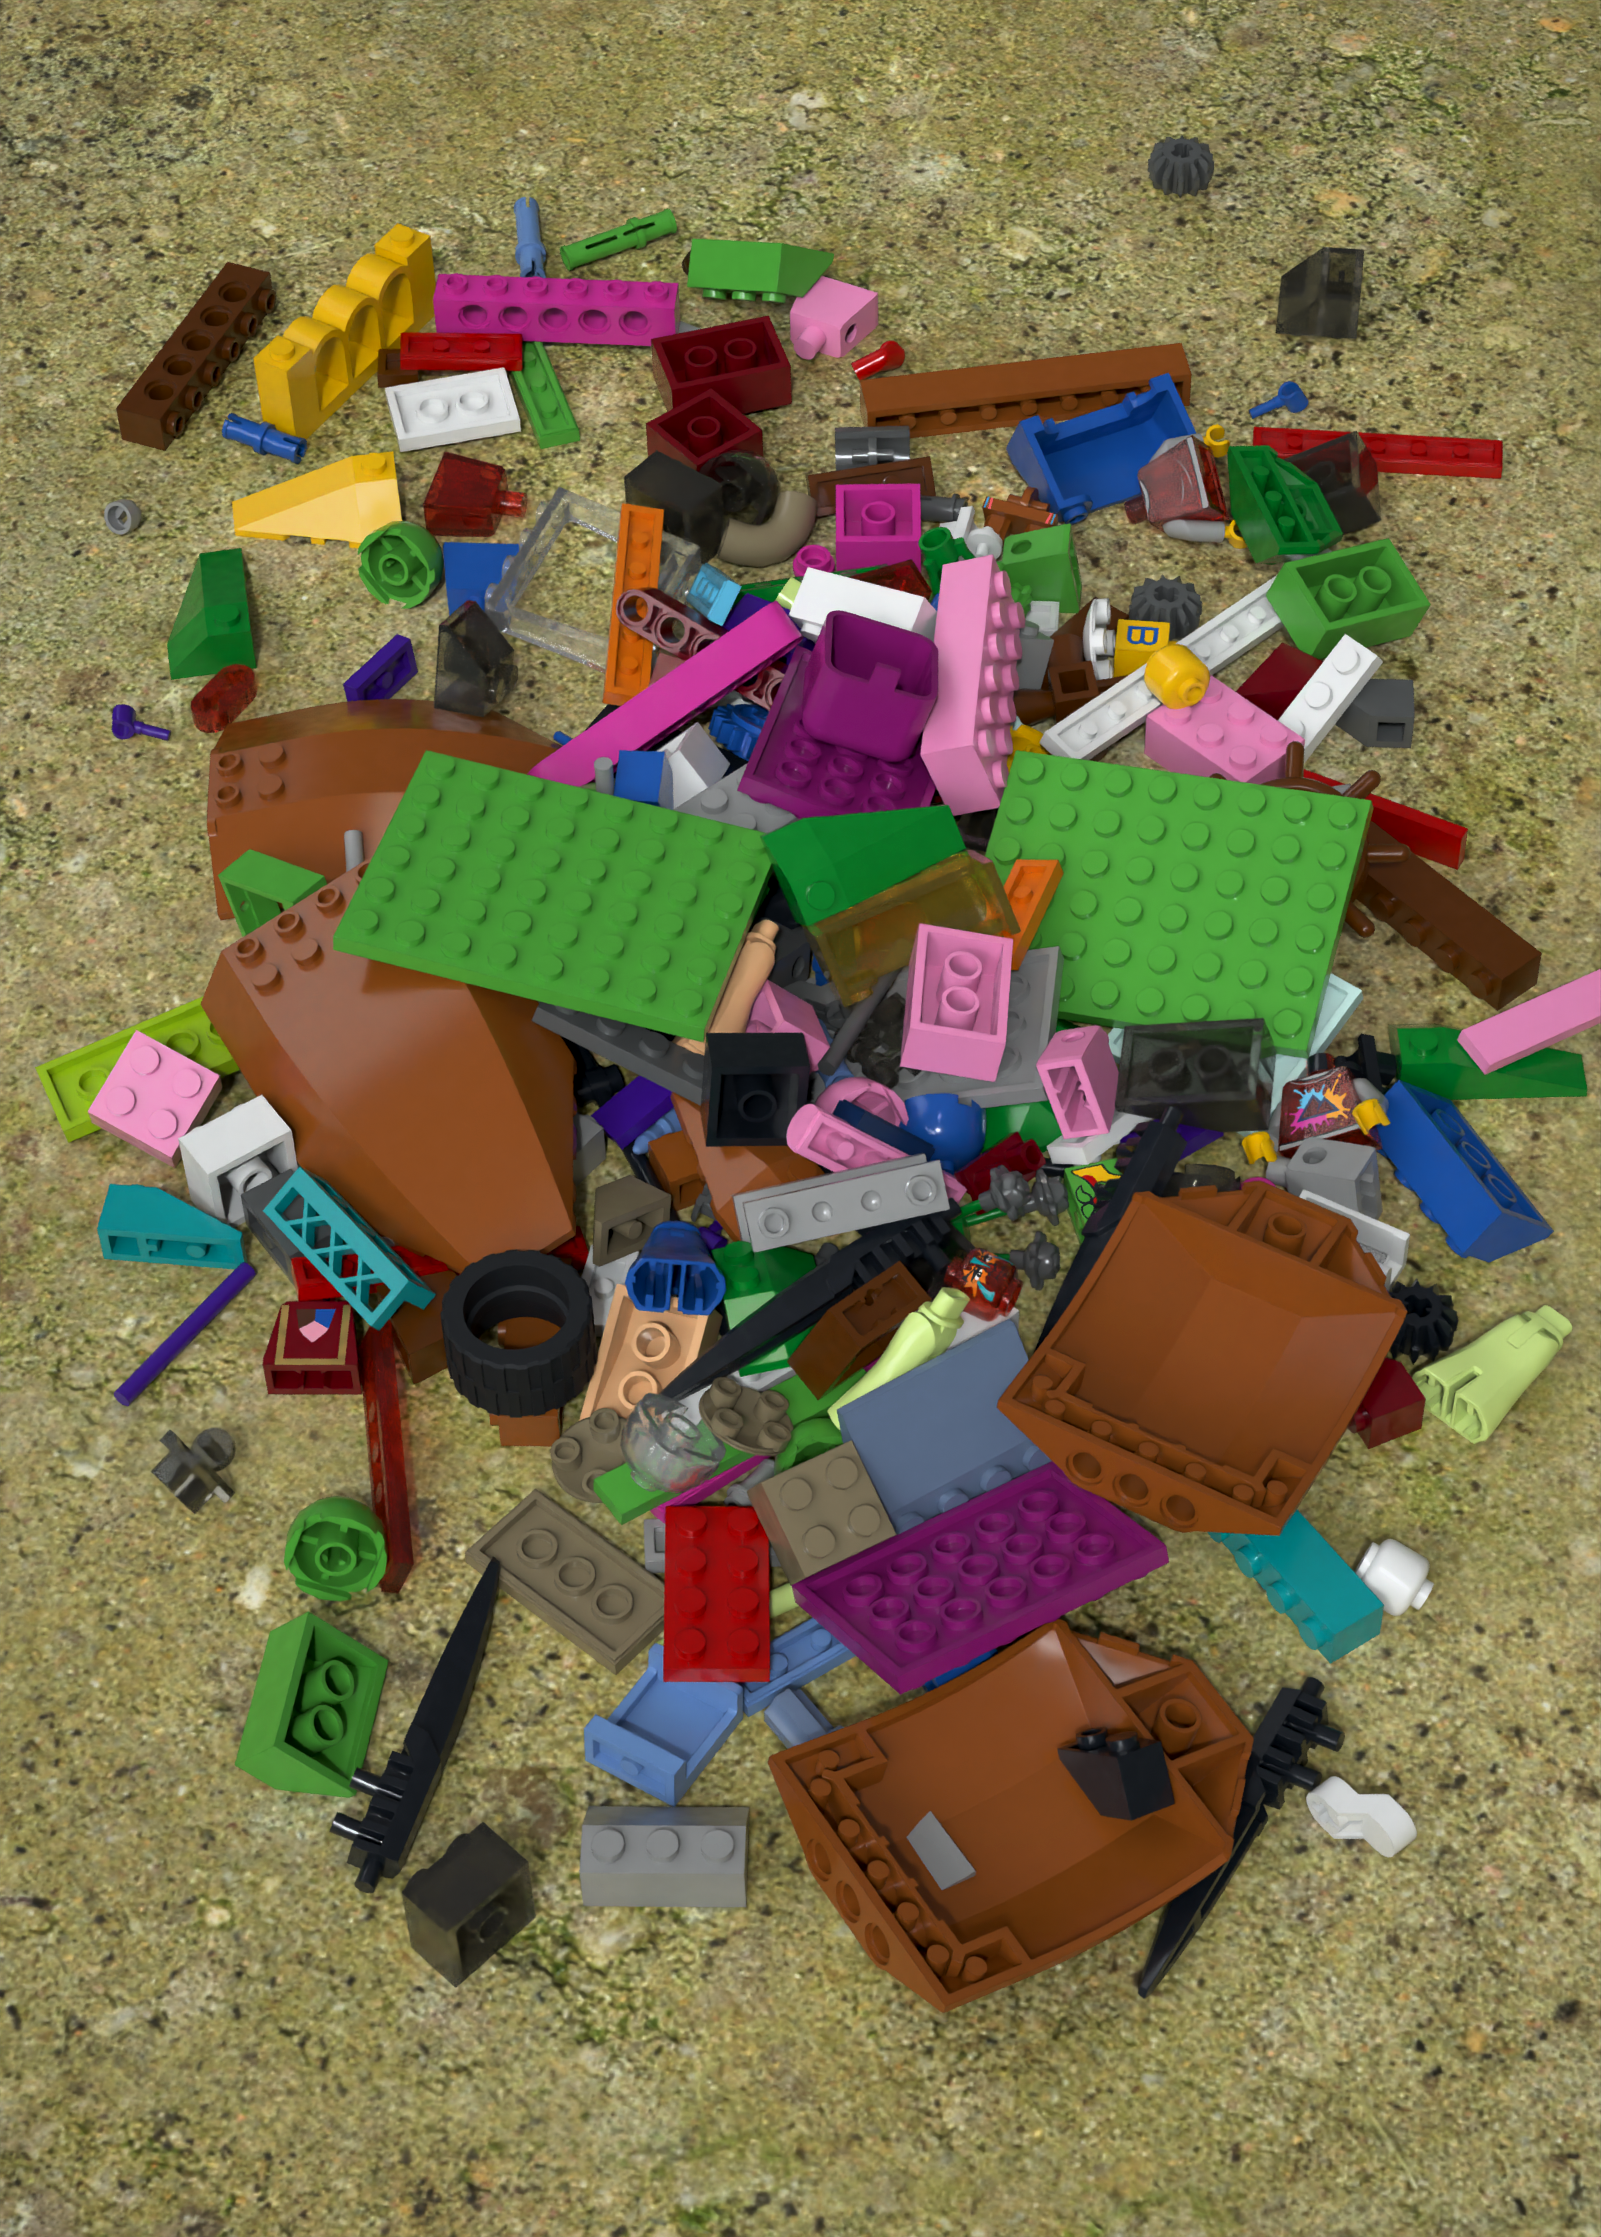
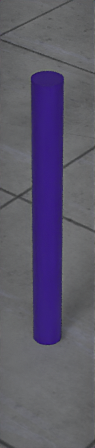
M242 1262L114 1392L116 1400L124 1406H129L256 1276L254 1269L249 1264Z

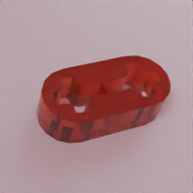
M241 664L226 666L200 690L191 701L192 719L198 730L205 733L222 731L227 724L232 723L257 695L253 670Z

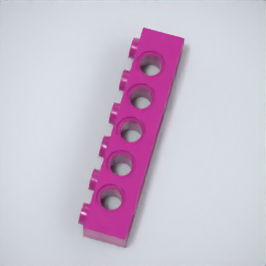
M454 273L438 274L433 297L436 333L522 334V341L651 346V339L678 334L680 327L678 283L586 280L580 278L560 279L537 276H482Z

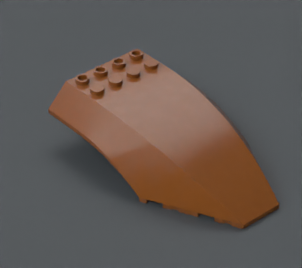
M373 856L221 951L200 1005L257 1097L263 1095L292 1130L298 1164L302 1168L327 1180L381 1238H389L396 1246H402L421 1257L427 1255L445 1263L448 1269L461 1274L464 1268L472 1262L476 1263L483 1259L484 1256L492 1253L498 1254L505 1252V1250L517 1249V1251L536 1250L547 1254L576 1235V1215L573 1212V1204L576 1201V1185L573 1182V1160H576L577 1129L573 1124V1118L577 1113V1100L573 1095V1075L577 1074V1062L560 1035L531 1021L539 1005L536 1000L333 950V936Z

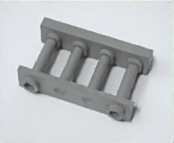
M924 1153L731 1195L741 1241L751 1243L754 1253L950 1209L940 1160L927 1162Z

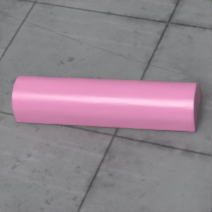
M806 1104L801 1107L792 1118L787 1130V1145L793 1152L833 1172L910 1156L851 1126L847 1121L814 1104ZM942 1170L948 1199L953 1198L959 1204L967 1189L957 1181L955 1176Z

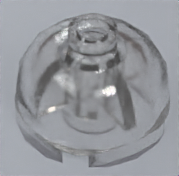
M655 1393L645 1394L642 1400L636 1403L630 1411L623 1425L620 1447L626 1464L632 1470L630 1475L640 1487L651 1492L658 1489L668 1493H684L702 1485L716 1471L720 1461L726 1454V1448L722 1440L707 1428L702 1419L696 1426L683 1416L688 1407L665 1395Z

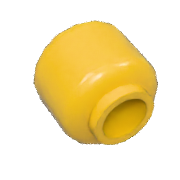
M1173 644L1159 648L1150 656L1145 668L1144 680L1146 687L1167 708L1182 709L1193 706L1203 698L1209 687L1210 673L1208 667L1187 646Z

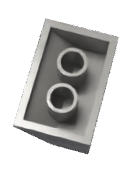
M588 1806L582 1824L579 1870L583 1906L747 1907L749 1807Z

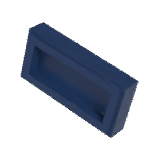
M845 1099L843 1101L839 1100L832 1113L847 1121L851 1126L908 1155L924 1153L927 1162H929L935 1151L934 1145Z

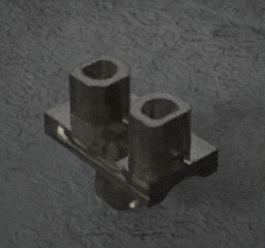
M221 1428L204 1430L193 1441L191 1450L171 1430L159 1440L169 1452L151 1472L194 1514L213 1495L217 1496L225 1504L235 1494L230 1486L216 1473L230 1465L235 1457V1441L227 1431Z

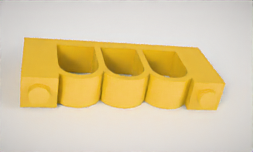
M397 223L374 245L375 253H367L357 261L348 276L346 286L341 284L333 285L323 293L317 302L312 318L300 316L292 321L283 336L277 335L253 358L263 422L274 424L276 430L307 440L377 372L378 349H400L401 333L419 332L435 316L433 297L436 282L431 236Z

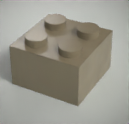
M852 1440L764 1480L746 1491L790 1586L897 1535Z

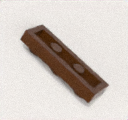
M930 456L805 475L808 495L818 503L816 517L836 514V485L920 484V494L936 496Z

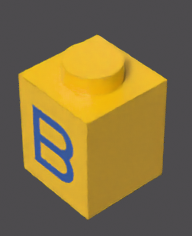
M1118 619L1114 655V677L1130 675L1145 665L1156 650L1176 644L1177 641L1169 640L1170 623Z

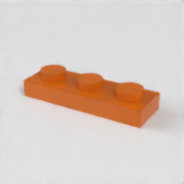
M1016 859L981 934L1013 939L1011 970H1019L1064 874L1059 860Z

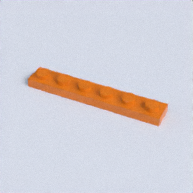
M622 503L602 701L604 704L622 706L648 688L650 682L653 642L627 628L619 621L616 615V603L621 594L627 590L643 587L658 589L663 509ZM639 597L636 602V611L644 619L648 612V606L646 601Z

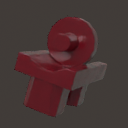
M1018 1131L1005 1136L954 1173L957 1181L967 1189L966 1193L971 1196L972 1201H975L980 1193L990 1190L991 1169L1004 1165L1009 1172L1019 1171L1022 1173V1178L1029 1182L1035 1177L1036 1170L1046 1164V1161L1035 1140L1023 1141ZM982 1209V1210L977 1211V1212H975V1213H976L977 1216H978V1215H981V1214H984V1213H987V1212H985V1211Z

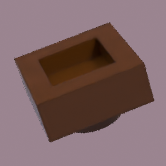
M378 349V388L419 382L420 370H400V349Z

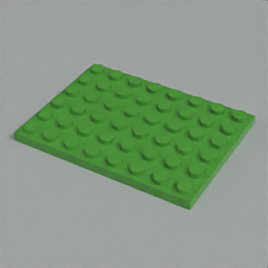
M426 750L333 936V950L704 1042L706 1033L709 1030L773 871L772 863L760 836L766 833Z
M1016 750L1007 779V787H1005L980 872L990 876L994 880V885L1002 891L1016 859L1059 860L1064 874L1028 949L1060 947L1064 957L1058 1019L1182 1039L1198 1035L1206 1043L1307 1059L1313 1044L1370 825L1373 805L1371 800Z

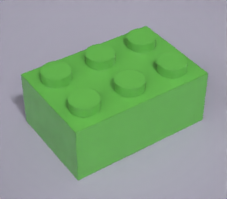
M1389 538L1284 563L1266 594L1267 599L1298 649L1317 659L1327 658L1345 634L1365 648L1410 637L1431 605Z

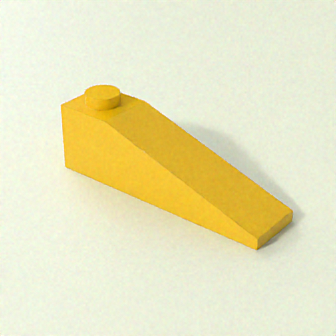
M393 451L351 456L233 501L235 536L284 541L292 535L311 537V544L325 545L327 539L349 541V548H359L365 537L374 530L392 521H402Z

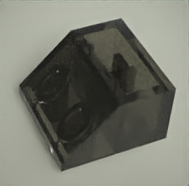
M1323 247L1282 275L1276 333L1293 336L1306 335L1331 337L1334 339H1356L1364 250Z

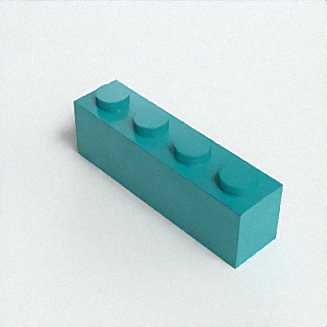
M1298 1510L1295 1511L1280 1536L1208 1532L1215 1542H1222L1234 1555L1241 1572L1248 1578L1253 1577L1266 1591L1268 1600L1273 1608L1280 1614L1286 1613L1294 1622L1305 1644L1312 1650L1318 1649L1330 1664L1380 1634L1384 1604Z

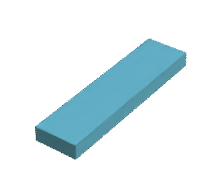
M705 562V564H702L686 596V601L708 620L723 626L742 586L718 568Z

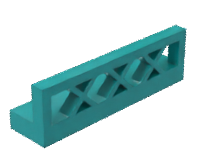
M301 1166L298 1167L263 1210L365 1321L379 1331L404 1300L424 1310L436 1295L327 1180ZM300 1194L304 1198L303 1218L288 1220L283 1212L296 1196ZM330 1225V1247L316 1249L314 1247L315 1227ZM356 1253L358 1255L357 1276L343 1278L341 1276L342 1255ZM384 1282L391 1291L377 1308L373 1310L368 1305L370 1284Z

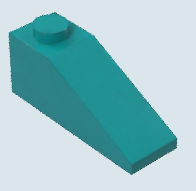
M138 1184L109 1185L97 1227L104 1259L234 1270L242 1262L248 1264L242 1232L157 1187H145Z

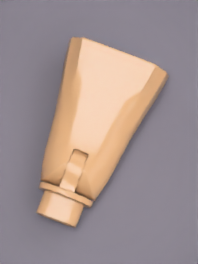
M762 920L754 925L751 932L747 933L707 1033H745L755 998L768 979L775 963L776 945L773 940L779 930L776 923L770 920ZM676 1036L672 1041L693 1053L705 1055L706 1037L704 1042Z

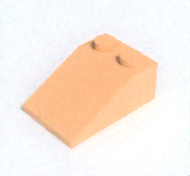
M617 1284L598 1350L597 1363L593 1368L594 1373L590 1379L579 1421L590 1417L598 1409L608 1408L614 1410L619 1417L628 1419L639 1426L648 1437L652 1447H657L679 1436V1432L659 1411H651L650 1403L672 1380L716 1342L723 1316L715 1309L708 1316L683 1314V1312L678 1311V1298L673 1296L670 1298V1310H665L664 1313L639 1311L635 1308L633 1301L629 1297L626 1285Z

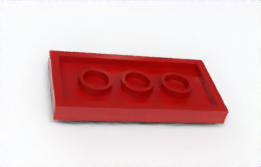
M753 1506L665 1507L663 1682H770L769 1539Z

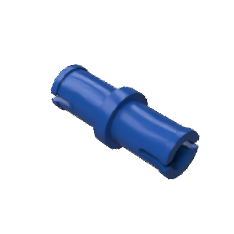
M234 413L229 414V420L225 419L222 428L223 438L251 446L254 452L266 455L270 453L290 460L295 464L300 463L301 457L305 456L307 449L306 439L276 430L274 424L265 421L259 424L239 417Z

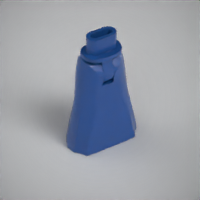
M665 1221L654 1227L650 1237L643 1246L641 1254L630 1266L625 1280L628 1295L633 1301L635 1308L639 1311L664 1313L665 1310H670L671 1294L678 1295V1311L686 1315L708 1316L721 1302L726 1292L725 1277L711 1258L700 1230L693 1224L682 1221Z

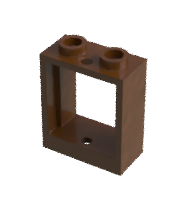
M898 1261L829 1308L787 1360V1363L817 1400H820L879 1359L908 1314L917 1312L919 1310L918 1307L924 1302H931L932 1299L902 1262Z

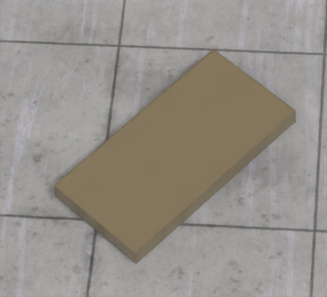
M536 1488L465 1552L466 1563L482 1575L492 1557L500 1561L501 1569L498 1581L500 1589L615 1675L664 1630V1582Z

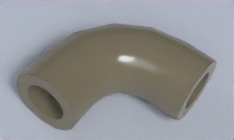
M784 491L778 495L774 513L767 523L755 525L729 518L723 532L717 558L737 565L765 567L785 561L799 550L808 538L818 509L817 501L801 492Z

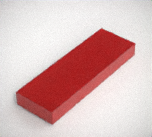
M401 333L400 370L485 371L505 367V371H522V334Z

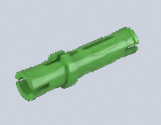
M668 208L639 220L636 217L626 220L625 225L567 246H561V259L565 268L571 271L573 268L635 247L637 250L646 246L648 241L670 233H676V220Z

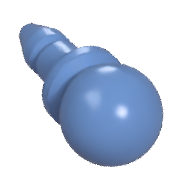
M674 1107L636 1138L632 1149L634 1154L649 1153V1141L658 1139L665 1134L682 1130Z

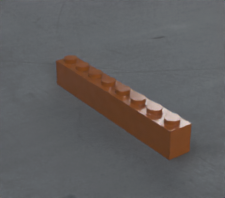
M1182 343L864 379L860 380V413L864 427L909 426L910 439L1018 426L1020 421L1039 415L1042 423L1050 418H1053L1054 422L1070 420L1122 403L1127 393L1134 391L1137 396L1138 394L1148 392L1151 389L1148 383L1149 380L1166 373L1170 374L1183 405L1190 406L1192 374Z

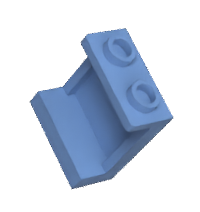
M654 1643L648 1651V1668L610 1717L606 1720L595 1714L585 1726V1761L675 1807L742 1721L743 1688L736 1682H663L664 1646Z

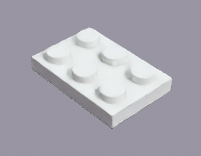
M505 367L385 388L386 401L400 452L521 432L520 418Z

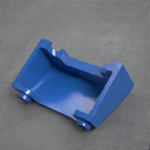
M1169 373L1151 378L1148 382L1151 389L1148 392L1138 394L1137 396L1134 391L1127 393L1122 403L1055 424L1053 418L1045 420L1042 424L1039 415L1019 422L1006 447V451L1013 466L1027 485L1038 489L1039 501L1050 504L1049 512L1058 514V522L1073 525L1084 520L1089 513L1143 496L1139 479L1146 485L1148 493H1152L1173 485L1180 488L1182 481L1185 483L1187 480L1184 474L1186 472L1181 464L1185 467L1189 476L1193 473L1194 469L1190 456L1181 457L1178 459L1180 463L1176 462L1174 464L1176 474L1169 483H1157L1154 475L1149 473V460L1165 440L1196 434ZM1205 450L1202 454L1196 455L1199 469L1202 464L1201 471L1208 462Z

